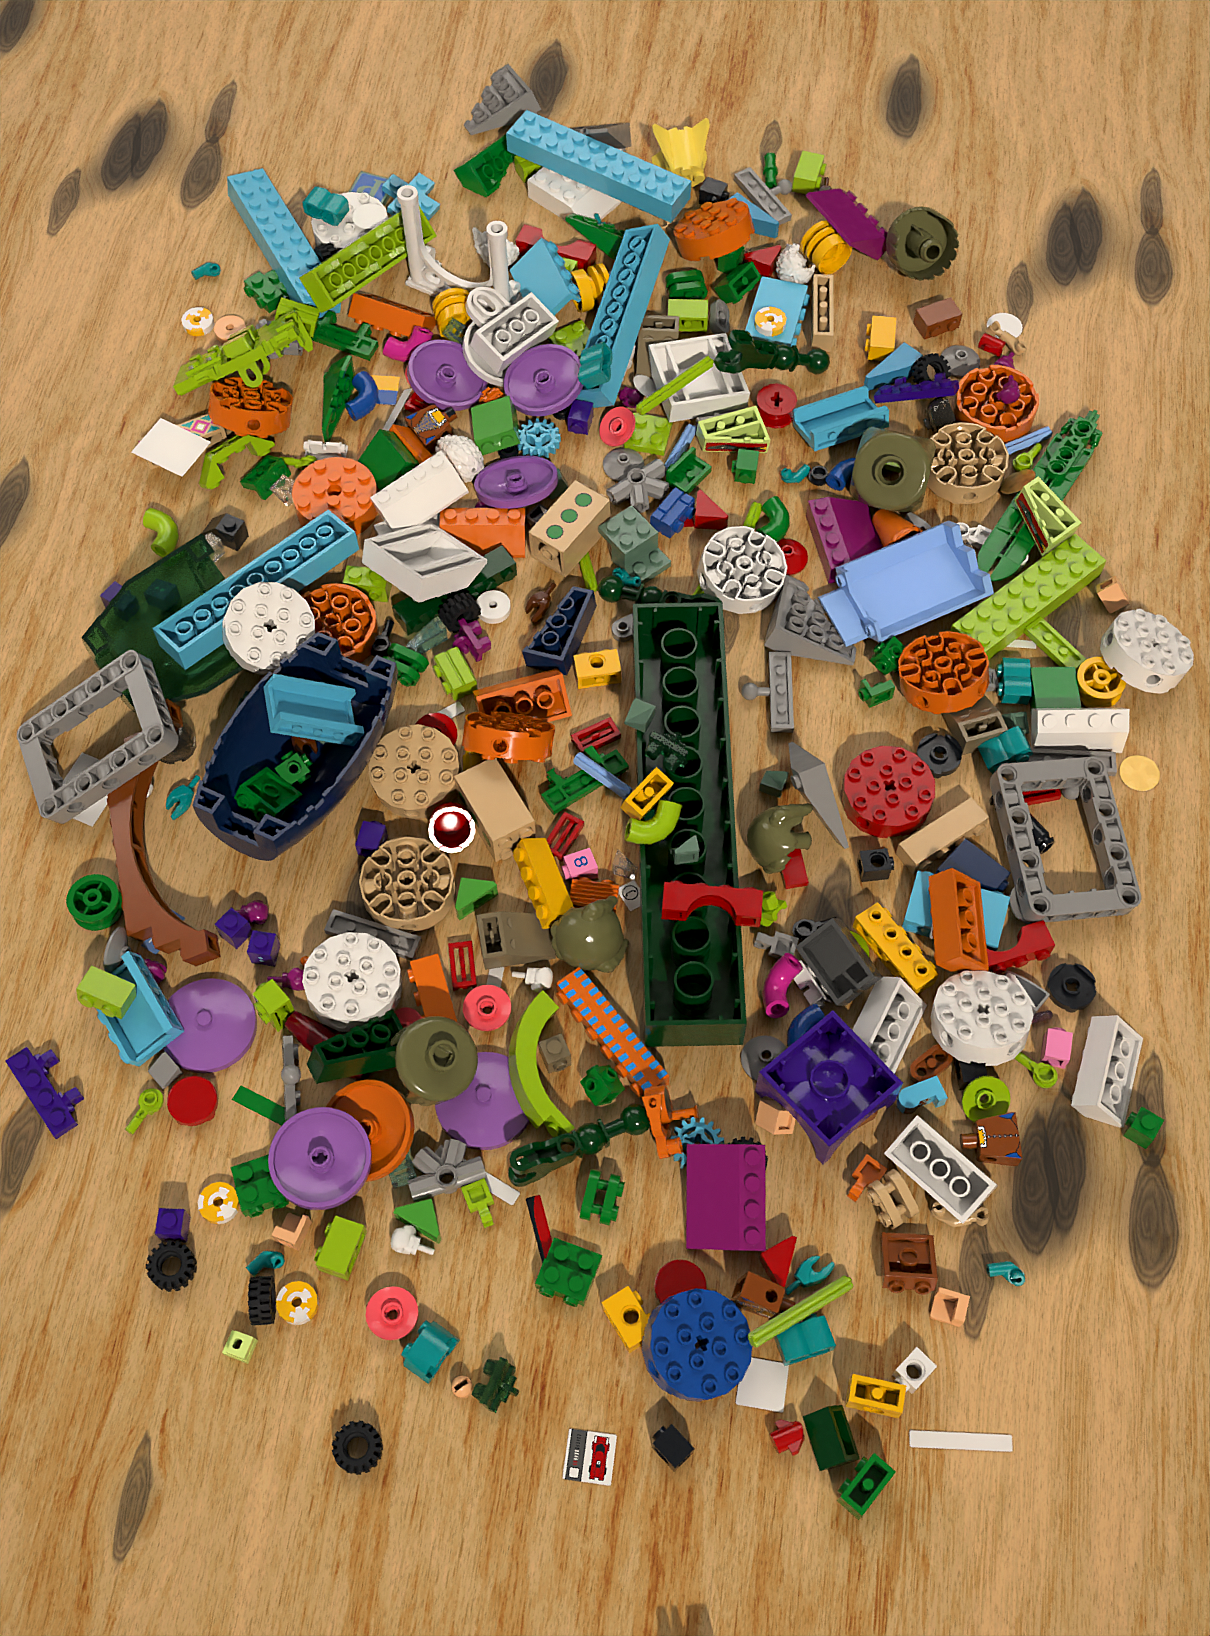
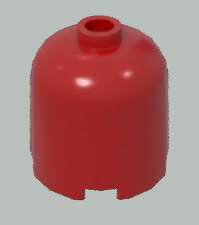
M452 802L441 804L430 815L428 823L429 837L441 851L449 853L460 852L474 839V820L467 809L460 804Z

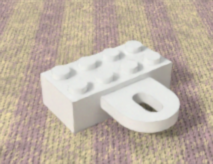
M478 287L469 293L465 304L468 316L480 328L474 333L470 346L496 374L509 367L523 352L538 346L553 335L559 322L532 292L512 306L495 289ZM477 300H484L494 312H487Z

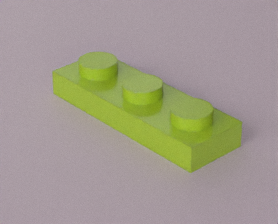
M1039 617L1025 627L1023 633L1058 666L1075 667L1077 671L1080 665L1087 660L1042 617Z

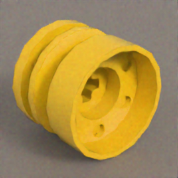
M827 220L813 225L804 234L800 242L801 252L824 275L838 271L848 261L852 253V247L848 245Z
M599 263L595 267L589 266L587 274L583 269L571 271V280L578 287V293L582 299L579 303L573 300L577 311L583 313L593 310L594 301L599 307L610 277L604 264Z
M450 288L442 291L435 297L432 303V310L437 321L438 330L444 340L456 343L463 342L466 330L471 322H473L465 308L469 292L465 289Z

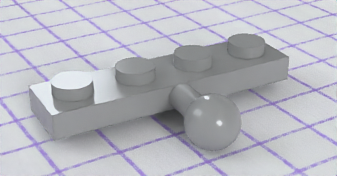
M751 167L734 174V181L754 204L777 220L779 225L791 220L792 214L775 196L778 194L787 195L791 192L792 183L788 179H782L776 187L769 189Z
M769 652V687H757L754 683H746L741 688V694L746 700H753L757 696H770L771 732L793 733L791 652Z
M1032 749L1034 754L1026 761L1094 756L1100 758L1105 763L1108 776H1115L1117 773L1116 752ZM1078 787L1062 788V794L1068 800L1077 799L1080 795Z
M335 909L332 910L324 929L326 934L332 936L346 932L367 933L383 940L396 956L411 961L415 959L422 942L420 936Z
M283 1036L282 1040L283 1069L281 1071V1078L284 1083L285 1122L296 1115V1106H300V1091H295V1084L301 1078V1071L299 1067L294 1065V1059H298V1044H293V1036Z

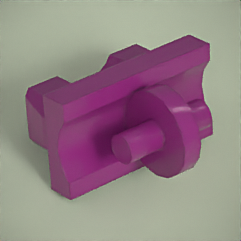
M465 619L459 620L460 629L458 634L454 635L455 641L452 644V648L458 647L460 652L462 651L464 654L470 651L476 662L481 661L482 654L491 649V641L488 636L476 638L477 635L482 634V628L477 620L469 623Z

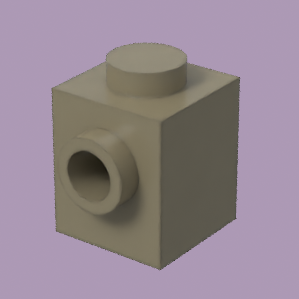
M562 1033L539 1042L540 1054L549 1074L562 1071L571 1065V1054Z

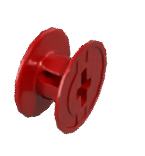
M779 383L764 386L758 392L756 398L757 408L764 425L774 429L788 426L793 421L792 411L797 404L795 392L790 387Z

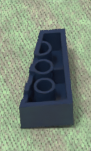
M575 586L570 589L557 606V611L553 616L550 615L543 629L540 632L537 631L532 643L523 649L522 653L527 667L545 671L558 668L563 675L567 676L573 663V655H576L597 607L593 590Z

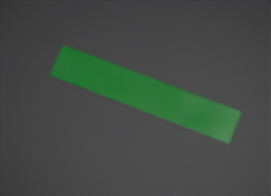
M242 1085L232 1098L233 1101L281 1126L285 1123V1107Z

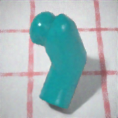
M207 262L191 271V274L195 280H198L203 276L216 277L220 274L221 269L218 264Z
M806 464L797 472H792L790 468H784L781 471V479L785 483H800L809 474L811 468Z
M617 567L612 572V576L619 577L627 587L633 588L641 585L640 577H631L625 569Z
M263 1251L245 1268L253 1276H256L263 1268H281L284 1265L285 1259L280 1252Z
M1010 1261L986 1265L989 1277L1003 1276L1015 1286H1022L1025 1283L1023 1271Z

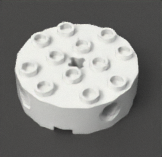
M348 192L339 194L348 200L349 212L338 226L330 225L322 219L312 217L311 224L316 246L331 243L336 247V252L370 231L371 229L358 227L352 220V214L357 207L367 203L378 204L386 210L378 199L369 196L367 193Z
M747 526L728 527L715 533L701 555L697 570L700 587L705 594L719 598L723 602V610L737 614L756 613L768 607L777 597L783 586L787 572L785 555L774 539L768 535L765 537L761 533L755 532L754 528Z
M259 582L243 588L231 600L222 622L223 642L230 655L242 668L259 675H266L269 671L273 673L280 666L279 662L283 658L289 659L296 653V647L315 634V619L307 601L294 589L278 582ZM266 625L270 626L271 632L267 631Z
M1142 609L1122 612L1101 638L1100 650L1104 661L1110 669L1115 668L1123 675L1121 678L1123 681L1145 692L1162 694L1168 692L1171 688H1175L1193 666L1194 654L1190 647L1191 642L1187 637L1183 636L1163 615H1154Z
M346 932L330 937L313 950L305 963L302 983L309 1007L322 1024L337 1031L349 1032L351 1028L367 1024L370 1019L376 1016L378 1018L384 1016L387 1011L395 1010L401 1000L402 975L396 954L383 940L367 933Z
M965 970L949 977L938 988L931 1012V1029L934 1038L941 1048L957 1060L969 1064L973 1061L985 1063V1066H997L1013 1060L1025 1048L1034 1015L1030 999L1026 993L1007 976L988 971Z

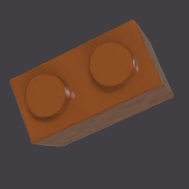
M950 297L916 309L913 324L925 340L959 328L963 314Z

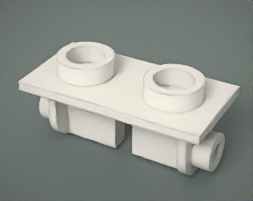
M304 441L305 456L311 455L316 457L317 460L330 457L346 458L348 446L342 444V442H326V444H323L321 441Z
M800 960L799 962L803 970L794 978V981L800 990L807 986L810 987V989L803 993L810 1005L815 1003L821 1009L825 1006L824 1001L833 1003L830 995L808 964Z

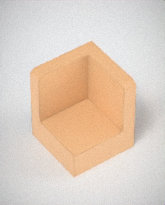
M1116 575L1096 585L1097 594L1109 613H1113L1130 604L1128 594Z
M760 1100L755 1124L774 1135L793 1134L796 1119L777 1101Z
M288 1213L282 1226H275L271 1236L275 1242L299 1251L312 1222L307 1215L303 1214L302 1217Z
M939 1287L934 1294L930 1318L961 1327L965 1322L970 1296Z

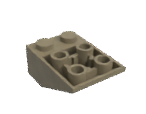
M644 315L638 333L636 375L652 378L648 346L650 344L678 340L679 316Z
M986 695L972 707L958 712L942 713L953 738L961 745V755L979 751V745L989 739L998 737L1008 730L1000 711Z
M499 911L477 915L485 970L556 959L555 950L551 945L553 939L551 928L542 929L536 913Z

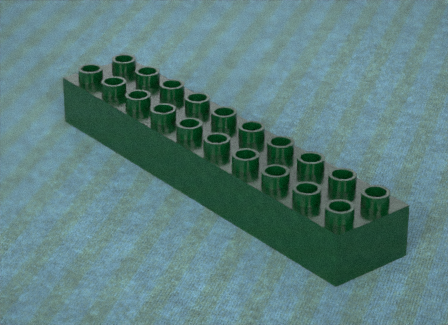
M723 602L633 604L634 699L637 698L656 706L655 716L647 731L644 733L635 729L637 787L657 767L674 783L661 800L682 805L680 817L674 830L664 840L651 845L639 844L645 1047L743 1045L747 1020L741 926L734 924L732 917L727 911L713 905L695 909L686 921L662 919L664 882L681 881L684 884L705 883L708 886L730 885L733 888H739ZM658 803L642 819L643 821L650 820L655 816ZM696 835L699 846L698 861L674 864L672 848L680 847Z

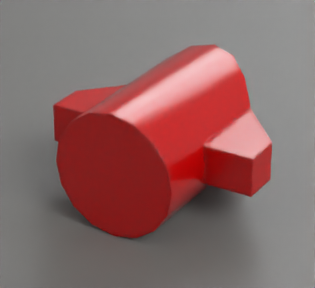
M984 333L979 341L978 348L1001 357L1002 348L1006 342Z
M782 1419L776 1421L775 1426L777 1430L769 1433L776 1452L780 1454L789 1449L792 1456L798 1454L802 1443L805 1441L802 1424L799 1421L790 1422Z

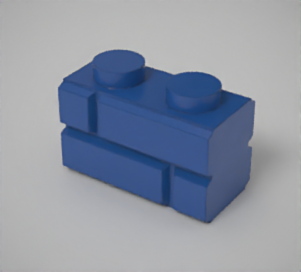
M675 487L652 513L650 524L669 539L675 532L680 533L687 518L691 519L695 514L694 497L684 494L683 491Z

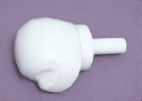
M528 967L527 973L513 971L512 977L525 979V984L531 985L532 991L540 993L542 990H547L551 987L553 972L548 967Z
M405 1224L403 1228H396L392 1234L390 1245L398 1253L415 1255L416 1251L419 1250L433 1255L435 1251L434 1248L419 1244L421 1237L416 1236V1229L412 1225Z

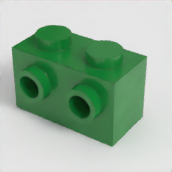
M751 261L738 265L714 289L720 299L726 304H736L742 300L747 292L755 287V284L762 277Z
M875 1453L869 1459L864 1456L854 1468L858 1472L852 1481L847 1478L837 1490L841 1494L837 1502L858 1520L864 1515L896 1473L893 1468Z

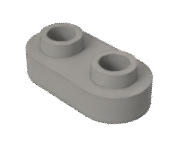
M721 299L716 300L710 306V329L714 334L727 333L729 331V309Z
M633 613L613 623L612 636L615 640L627 642L632 639Z

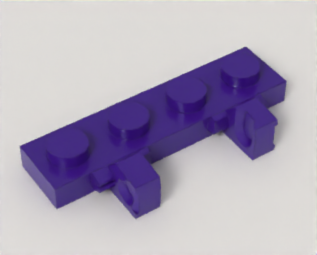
M945 372L937 373L934 381H923L916 385L907 383L906 377H898L895 379V385L881 386L874 395V401L877 404L954 396L959 389V381L945 379Z
M25 1047L5 1060L55 1139H58L78 1125L71 1113L75 1110L73 1106L84 1100V1097L77 1087L65 1092L64 1095L61 1092H56L46 1076L49 1074L47 1070L60 1062L52 1050L42 1055L36 1054L33 1056L30 1050Z

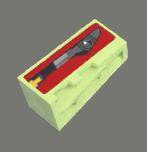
M757 406L698 421L696 436L703 452H738L739 449L767 453L771 441Z
M1039 476L1023 486L1014 500L1042 557L1071 537L1082 523Z

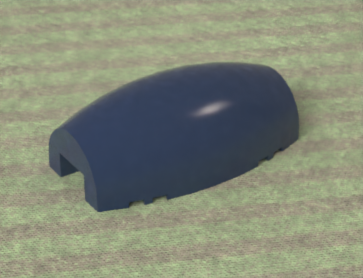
M317 632L307 641L296 647V653L289 659L283 658L279 662L280 666L273 673L269 671L252 689L221 732L213 748L214 754L205 765L206 772L203 780H199L197 793L192 805L202 824L231 848L244 855L263 861L274 860L306 837L340 804L372 757L384 731L394 700L398 681V669L395 662L376 655L369 666L343 657L338 640L320 632ZM273 674H281L355 689L356 694L351 699L355 725L363 726L364 735L355 746L325 742L323 745L316 740L318 752L315 754L309 745H304L303 750L313 762L311 765L313 770L309 772L311 777L301 784L296 781L291 785L302 793V796L297 803L286 810L281 819L265 814L259 822L255 818L254 813L247 808L242 809L239 807L234 797L241 784L266 767L280 776L274 768L283 763L281 758L291 750L295 754L291 736L271 733L264 686ZM294 764V769L298 770V766Z

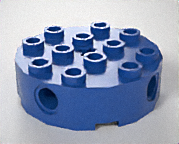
M695 1288L668 1297L652 1311L642 1339L641 1350L647 1371L659 1388L670 1395L688 1401L699 1402L727 1394L742 1381L751 1363L752 1346L747 1337L750 1333L747 1319L733 1301L712 1290ZM697 1341H698L699 1344H700V1346L698 1347V1349H696V1348H695V1345H694V1344L697 1343Z

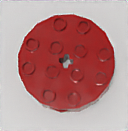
M878 746L864 750L851 761L844 775L841 789L844 811L847 818L860 831L874 837L888 838V836L896 837L900 835L903 837L912 834L925 823L935 799V779L929 766L920 757L902 747Z

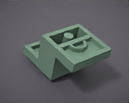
M632 505L598 526V532L611 545V561L617 567L625 569L631 577H640L641 583H647L671 567V560L658 548V531Z

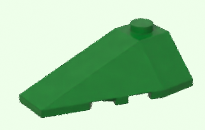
M506 134L454 169L464 188L486 198L500 187V182L505 177L507 168L513 162L514 156H516L507 151Z
M575 213L566 216V222L593 244H596L610 258L616 259L626 230L615 229V224L611 223L598 224L596 219Z
M350 355L331 364L329 371L324 374L322 433L325 444L330 442L346 408L345 403L349 401L354 390L352 380L355 377L352 356Z

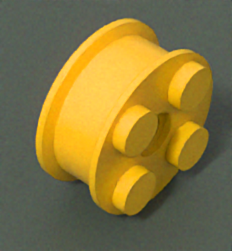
M1092 657L1085 660L1080 665L1076 675L1080 702L1088 708H1110L1119 701L1127 684L1121 679L1123 675L1115 668L1110 669L1103 657Z

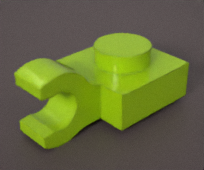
M485 1178L461 1187L470 1214L478 1211L484 1228L494 1225L488 1206L494 1204V1200Z

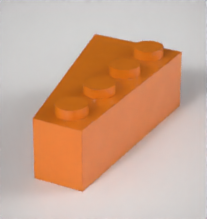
M438 953L410 961L411 968L407 969L410 983L415 982L417 992H413L417 1007L422 1005L424 1015H421V1017L442 1016L457 1022Z

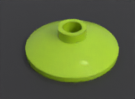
M982 1076L974 1079L963 1092L961 1101L963 1111L973 1122L983 1118L1006 1114L1010 1105L1008 1087L1000 1079L993 1076ZM986 1094V1098L980 1101V1097Z

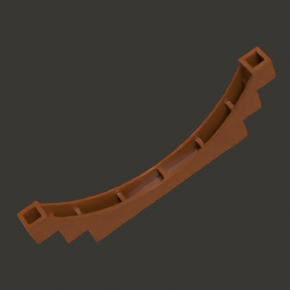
M165 699L172 722L177 731L183 727L180 706L169 699ZM142 731L124 738V743H126ZM158 760L107 795V805L111 817L110 825L113 832L112 843L116 853L115 864L119 874L118 885L122 895L121 907L125 917L124 928L127 936L141 942L152 938L155 949L167 954L179 950L184 962L199 966L221 957L218 936L206 929L197 931L181 920L170 909L153 882L144 851V810L148 790L159 762Z

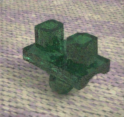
M654 730L650 733L649 743L645 749L646 757L656 760L662 754L666 757L663 761V766L671 772H674L679 766L684 768L688 763L686 760L688 751L684 749L686 744L681 742L682 734L680 732H675L673 736L668 733L662 736Z
M502 1357L499 1360L487 1359L483 1373L491 1378L487 1386L478 1382L472 1391V1396L480 1401L479 1403L486 1409L496 1413L501 1402L506 1403L509 1395L517 1397L520 1392L514 1388L517 1378L513 1374L516 1367Z

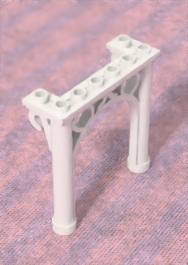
M405 185L398 189L397 198L399 204H401L410 276L405 282L407 286L436 297L442 291L450 288H461L470 293L475 288L491 287L493 285V289L499 292L512 306L523 298L519 294L521 284L514 280L509 281L506 246L508 231L507 225L504 222L493 221L486 228L490 279L481 283L469 282L443 269L442 263L435 260V248L425 246L417 189L410 185ZM477 300L487 312H494L484 300Z

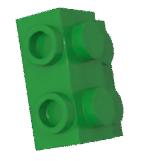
M273 269L264 275L259 271L244 280L246 295L249 298L253 297L259 308H264L268 313L277 309L281 297L291 300L283 283H280L279 276Z
M266 767L241 784L234 799L237 800L239 807L242 809L247 808L254 813L255 818L260 822L265 814L281 819L286 810L300 800L302 793Z
M269 1154L230 1167L241 1212L245 1217H257L263 1214L264 1210L272 1207L275 1209L282 1208L290 1202L279 1192L271 1178L268 1165Z
M554 1237L536 1279L535 1287L539 1289L538 1292L543 1296L553 1298L555 1295L563 1298V1302L573 1307H577L578 1304L585 1306L600 1266L602 1255Z

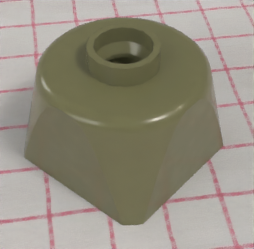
M872 426L863 432L853 467L850 484L852 497L866 505L890 511L915 512L920 509L924 500L936 450L933 440ZM895 462L900 466L901 474L897 480L888 481L882 476V468L886 463Z

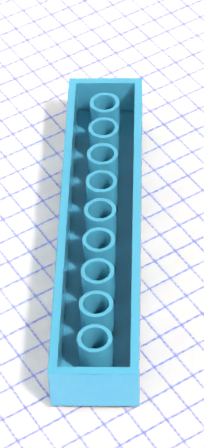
M526 110L506 133L508 152L672 223L691 198V180Z
M264 169L227 176L229 198L271 268L276 271L280 283H283L287 290L289 298L295 302L317 308L299 277L321 262ZM341 302L329 309V311L336 314L341 313ZM327 311L320 313L319 318L324 317Z
M659 224L626 229L585 346L586 349L601 342H605L613 355L610 366L611 378L609 382L591 389H587L583 385L580 394L576 398V400L593 403L594 408L614 406L670 241V238Z
M330 510L325 511L155 626L153 631L159 646L185 670L224 644L222 636L224 616L231 600L243 588L259 582H278L299 592L359 550L355 531Z

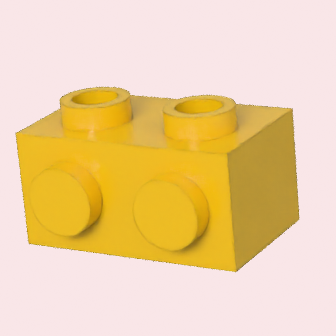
M872 315L871 324L867 323L866 336H869V339H866L865 342L868 360L883 361L894 351L895 317Z

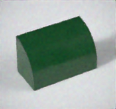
M843 1405L827 1406L803 1416L819 1471L843 1466L860 1459Z

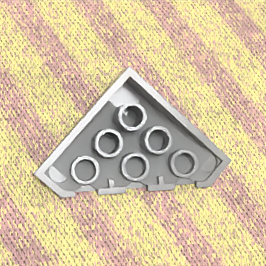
M507 64L492 74L490 78L492 85L484 88L481 94L482 102L475 104L471 111L473 118L471 121L466 120L464 126L470 135L515 123L526 110L537 114L541 108L532 90L512 67Z
M630 122L570 128L623 152L626 151L627 147L632 146Z
M786 575L767 629L764 646L778 652H791L792 656L853 666L856 656L855 646L853 644L848 647L845 646L833 623H830L824 615L826 611L818 599L813 601L808 595V586L804 582Z
M794 742L788 743L793 773L791 782L794 788L798 789L806 802L812 805V810L836 843L844 849L849 848L825 763Z

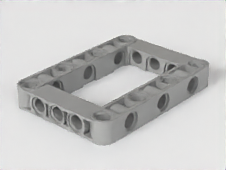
M129 650L24 722L17 730V740L31 781L39 813L43 818L59 824L68 822L172 752L178 745L179 740L157 679L153 662L134 650ZM129 689L142 732L62 785L63 778L59 775L56 765L57 759L54 758L50 746L54 739L65 731H70L86 720L88 715L99 708L105 707L121 696L123 691Z
M1092 756L1004 763L998 767L990 778V787L1021 913L1027 922L1032 924L1044 920L1047 923L1127 915L1140 904L1141 893L1107 768L1100 758ZM1078 787L1105 890L1096 891L1095 888L1087 892L1074 893V891H1069L1066 894L1052 895L1046 889L1043 877L1044 868L1039 848L1035 845L1032 833L1034 828L1028 805L1024 802L1022 792ZM1034 906L1038 907L1039 910H1040V912L1037 911V910L1034 908Z

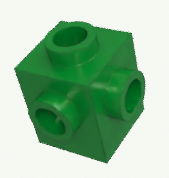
M893 636L884 643L880 642L873 649L874 655L869 661L883 675L891 671L895 673L899 670L898 660L905 646Z
M291 750L281 758L283 763L274 768L280 777L290 785L296 781L301 784L311 777L309 772L313 770L311 766L313 762L306 753L302 754L301 751H298L294 754ZM294 764L298 766V770L294 769Z
M595 1065L586 1071L587 1075L580 1081L586 1095L595 1106L611 1103L625 1090L616 1071L610 1065Z

